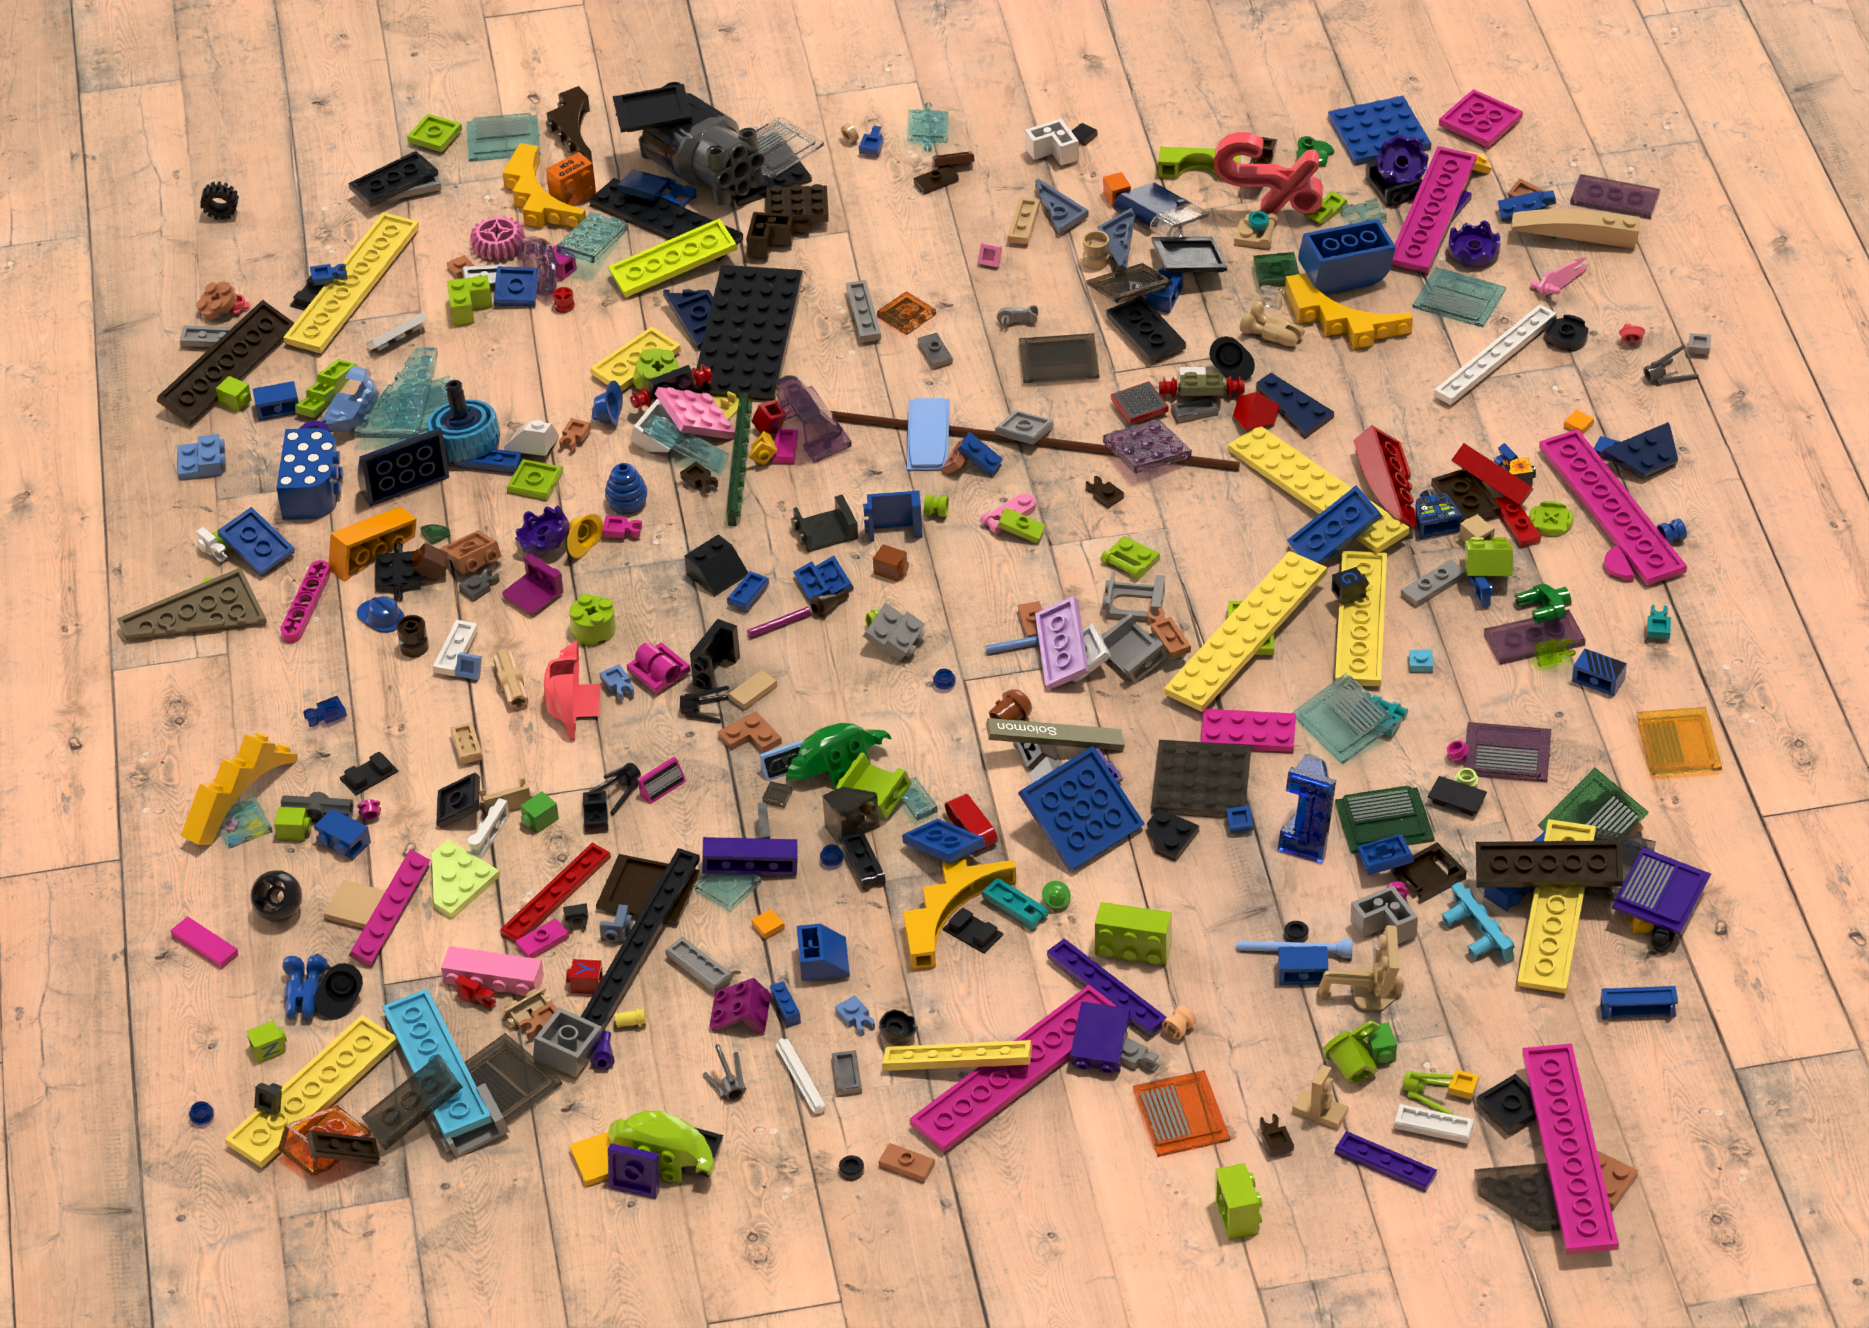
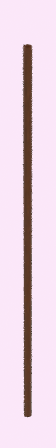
M797 407V415L908 429V420ZM949 425V434L966 436L971 432L977 438L1024 443L996 435L995 431ZM1042 437L1034 444L1231 470L1240 469V462L1046 437Z

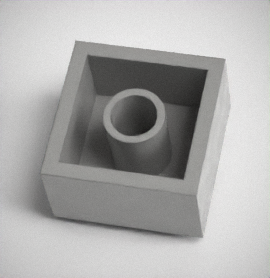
M559 1007L535 1037L533 1058L573 1077H577L599 1044L602 1027Z

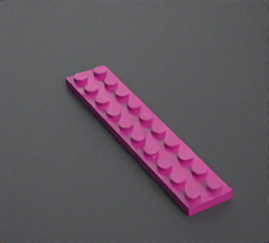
M1578 429L1539 442V449L1612 542L1622 549L1627 561L1647 586L1687 572V565Z
M1087 985L1014 1040H1031L1032 1053L1030 1065L978 1067L909 1119L910 1125L945 1153L1070 1058L1081 1001L1110 1006L1116 1005L1091 985Z
M1572 1043L1522 1048V1057L1566 1254L1618 1250L1619 1242Z

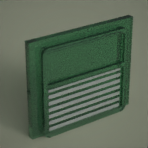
M1594 767L1538 824V827L1545 831L1548 819L1596 826L1594 841H1622L1649 812Z
M1400 786L1347 794L1342 799H1335V805L1351 854L1357 853V846L1402 834L1407 845L1433 842L1435 839L1417 787Z

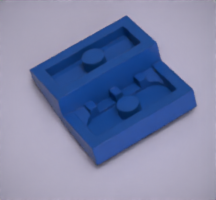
M835 556L816 566L811 561L793 572L810 601L816 595L836 594L844 590L848 592L854 589Z

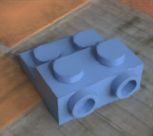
M219 434L198 436V443L177 445L179 480L223 475L222 466H226L225 454L222 453L225 452L224 439H220Z

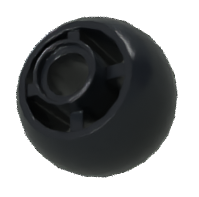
M282 870L267 871L260 875L253 883L250 894L251 904L255 912L263 919L272 922L284 921L291 918L300 908L302 889L297 879L288 872ZM282 891L284 897L283 900L279 903L277 897L279 892ZM268 903H269L270 905H272V906L277 907V908H272V909H270V907L268 906Z

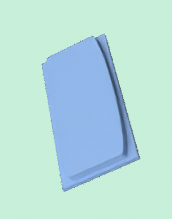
M915 398L914 400H909L907 471L941 470L948 459L950 399Z

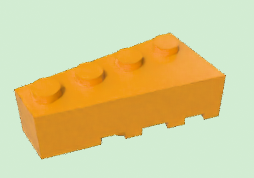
M399 506L332 532L330 535L328 563L330 571L344 582L351 578L350 574L356 570L361 572L366 568L367 563L373 559L376 560L377 554H385L389 549L393 551L395 543L397 545L398 542L404 544L414 538L417 519Z

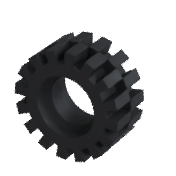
M218 181L216 185L215 182H211V185L207 184L203 189L200 207L201 209L203 208L204 213L208 212L210 218L214 215V219L220 217L221 220H224L225 216L228 219L231 215L235 214L239 199L238 192L236 190L233 191V186L228 187V183L221 185V182ZM213 198L223 199L226 203H217Z

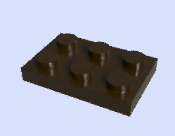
M1461 469L1431 479V486L1436 493L1447 494L1462 514L1461 523L1477 514L1483 519L1500 514L1501 507L1483 482L1467 471Z

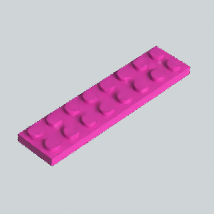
M1437 146L1395 242L1396 249L1391 265L1429 273L1477 161L1476 154Z

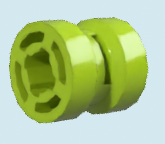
M926 494L924 515L932 516L933 514H938L939 517H947L949 497L944 495L935 497L933 494Z

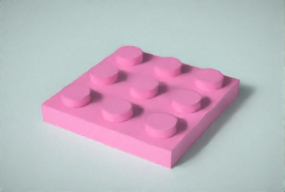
M671 387L657 388L655 392L656 397L680 432L734 439L736 431L710 394L694 393L690 390L681 391Z

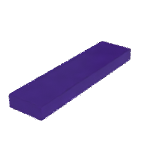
M1348 1131L1344 1133L1335 1147L1336 1155L1425 1193L1437 1175V1169Z

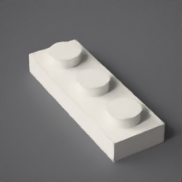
M423 312L371 340L366 345L370 351L375 348L380 351L389 346L387 341L394 338L396 342L405 337L407 330L411 329L414 332L422 328V322L426 321L427 317Z
M461 620L455 621L433 665L434 673L450 676L456 675L457 654L460 652L467 653L478 631L477 623Z

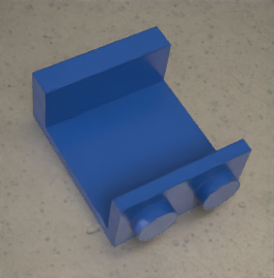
M920 491L867 494V503L863 504L864 517H868V519L864 520L865 533L870 534V541H874V529L913 526L914 538L923 537Z

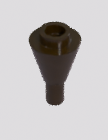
M844 590L836 594L813 596L810 603L811 610L822 617L836 606L838 602L849 598V593Z

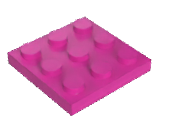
M1473 89L1439 118V126L1489 148L1523 118V111Z

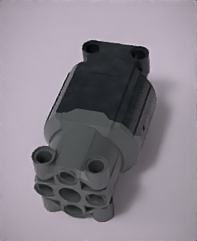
M670 82L663 87L678 85L681 83ZM686 93L689 100L693 120L645 129L642 136L639 137L640 152L643 158L653 160L693 186H701L707 183L712 187L714 203L716 205H728L732 201V196H743L749 192L750 188H758L764 183L762 174L764 155L758 147L756 130L749 127L740 130L736 121L691 93Z

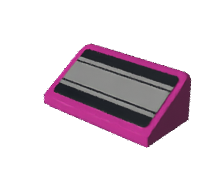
M672 757L638 779L640 796L651 804L686 782L676 757Z

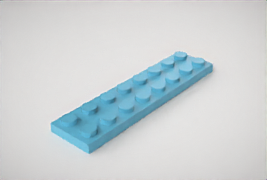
M428 989L383 1005V1012L397 1037L398 1043L430 1109L434 1113L445 1140L449 1136L454 1138L491 1123V1115Z

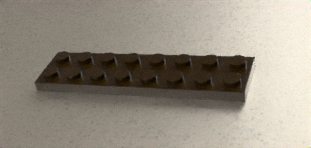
M262 300L159 394L157 402L190 426L218 400L216 387L228 376L239 380L283 339L294 325V322Z

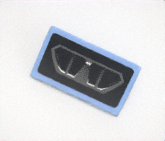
M803 740L760 754L761 771L767 781L787 775L792 759L798 757Z

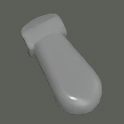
M1030 305L1028 308L1004 307L998 311L997 320L1006 326L1020 321L1035 324L1037 322L1038 307L1036 305Z

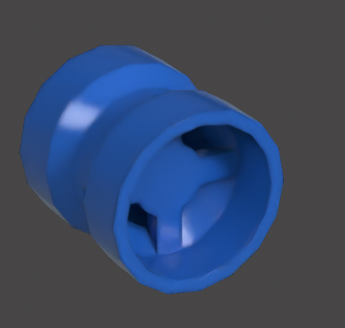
M1679 518L1672 520L1669 524L1661 523L1657 525V529L1669 544L1674 540H1685L1687 537L1685 524Z

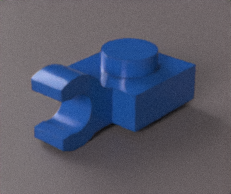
M874 125L870 135H863L858 147L859 153L879 155L884 144L882 134H880L882 126Z
M1469 576V584L1475 589V596L1482 608L1491 606V597L1494 595L1492 584L1487 582L1486 576Z

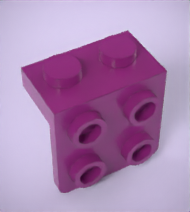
M530 553L524 557L526 574L502 593L506 600L526 613L534 615L561 595L564 590L560 571L552 568L541 558H537Z
M755 978L717 991L714 995L709 1027L716 1031L744 1021L756 1034L765 1032L771 994Z

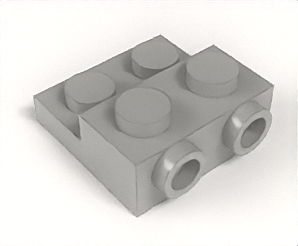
M885 602L863 637L900 662L904 656L909 658L915 650L914 641L918 643L924 636L925 631L922 629L925 623L908 611L902 615Z

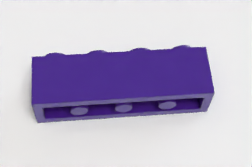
M703 837L702 874L797 876V839Z

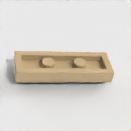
M1019 198L1008 233V242L1028 244L1040 207V199Z

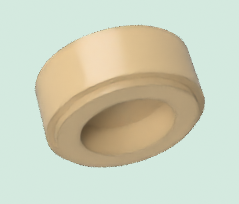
M846 123L841 127V134L848 143L852 144L859 139L853 125Z

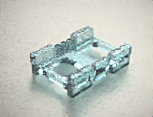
M1377 198L1367 200L1365 204L1360 203L1355 206L1350 204L1341 207V215L1346 218L1349 224L1379 219L1381 224L1387 223V214L1380 207ZM1377 208L1380 213L1370 215L1367 210ZM1355 212L1359 213L1361 217L1359 219L1351 220L1348 216Z

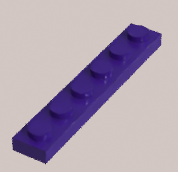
M1065 938L1047 951V958L1083 986L1091 985L1117 1007L1129 1008L1131 1023L1149 1037L1162 1028V1022L1167 1018L1165 1015Z

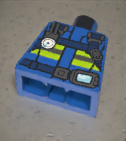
M1431 490L1423 491L1420 494V498L1416 499L1415 517L1420 539L1459 532L1462 514L1448 495L1445 493L1433 495Z

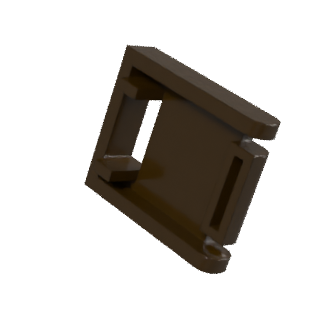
M1438 842L1414 854L1413 863L1392 868V873L1415 896H1418L1421 902H1425L1449 889L1452 885L1462 882L1466 879L1467 871ZM1441 859L1448 866V874L1435 862Z

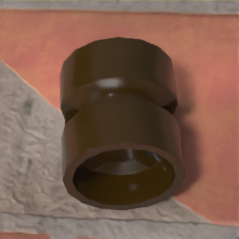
M418 615L402 617L396 624L400 651L403 655L412 658L424 655L429 648L424 619Z

